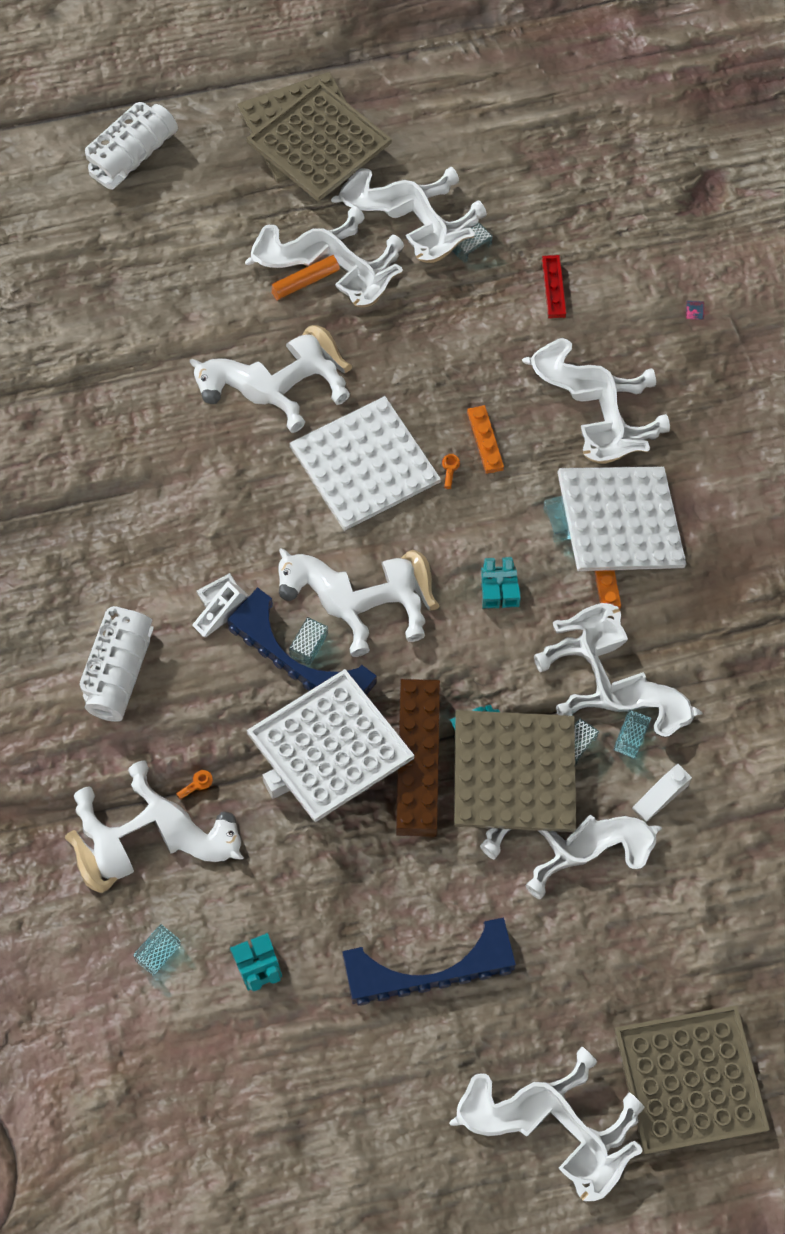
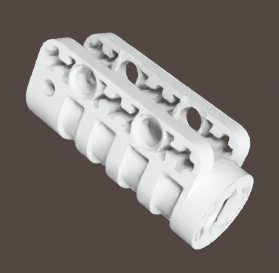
M143 102L135 103L85 148L86 159L90 162L88 165L89 175L106 188L114 189L143 160H146L154 150L158 149L166 139H169L177 132L178 126L174 117L161 105L154 104L152 107H149ZM127 119L133 120L131 124L124 123ZM104 140H107V141L110 142V143L107 144V145H102V144H101V142L104 141Z
M116 606L108 608L105 612L80 680V687L86 703L85 709L90 714L107 721L117 722L123 719L154 629L151 626L152 619L148 616ZM115 613H117L118 617H115V618L112 620V619H111V616H113Z

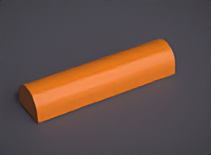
M331 255L273 283L272 294L275 299L279 300L339 271L340 267L335 256Z

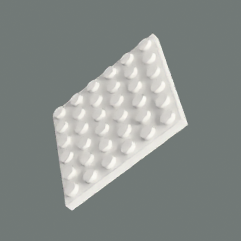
M385 396L290 442V448L344 531L441 482L440 477Z
M664 467L559 468L558 477L577 571L684 568L687 565Z
M346 669L247 730L249 737L314 822L322 819L414 759V754Z

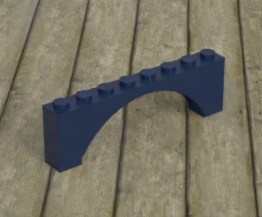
M258 587L227 619L228 629L232 634L242 637L248 646H254L258 649L260 655L264 658H270L277 668L286 670L293 680L298 679L308 691L339 673L306 667L293 660L282 650L274 638L269 622L270 609L273 607L272 598ZM363 665L356 669L347 670L366 695L377 684V676Z
M504 917L484 921L483 932L473 949L454 966L434 974L409 975L390 970L370 958L363 951V947L342 951L352 1004H357L358 1006L369 1004L371 1000L376 999L378 1001H386L390 999V996L395 995L405 997L414 991H419V993L428 992L433 987L447 988L456 982L466 984L475 978L486 980L494 974H500V976L512 973L516 966Z

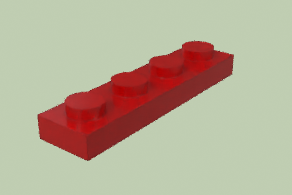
M560 255L542 256L548 319L566 318Z

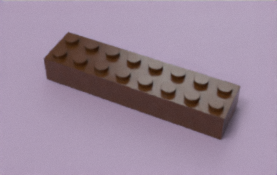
M401 679L399 737L414 754V759L398 769L396 836L436 837L440 680Z

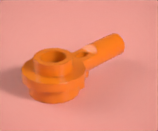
M448 454L442 460V466L446 470L445 489L452 488L453 473L460 466V459L455 454Z
M206 770L196 772L193 782L176 793L177 797L182 800L196 789L200 791L209 788L213 782L211 773Z

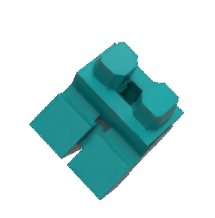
M512 557L502 558V567H495V558L484 559V565L481 567L482 609L499 608L500 600H502V608L520 606L521 597L517 570Z
M268 933L251 939V948L248 941L230 947L233 959L248 991H257L261 989L262 985L269 982L277 983L283 977Z

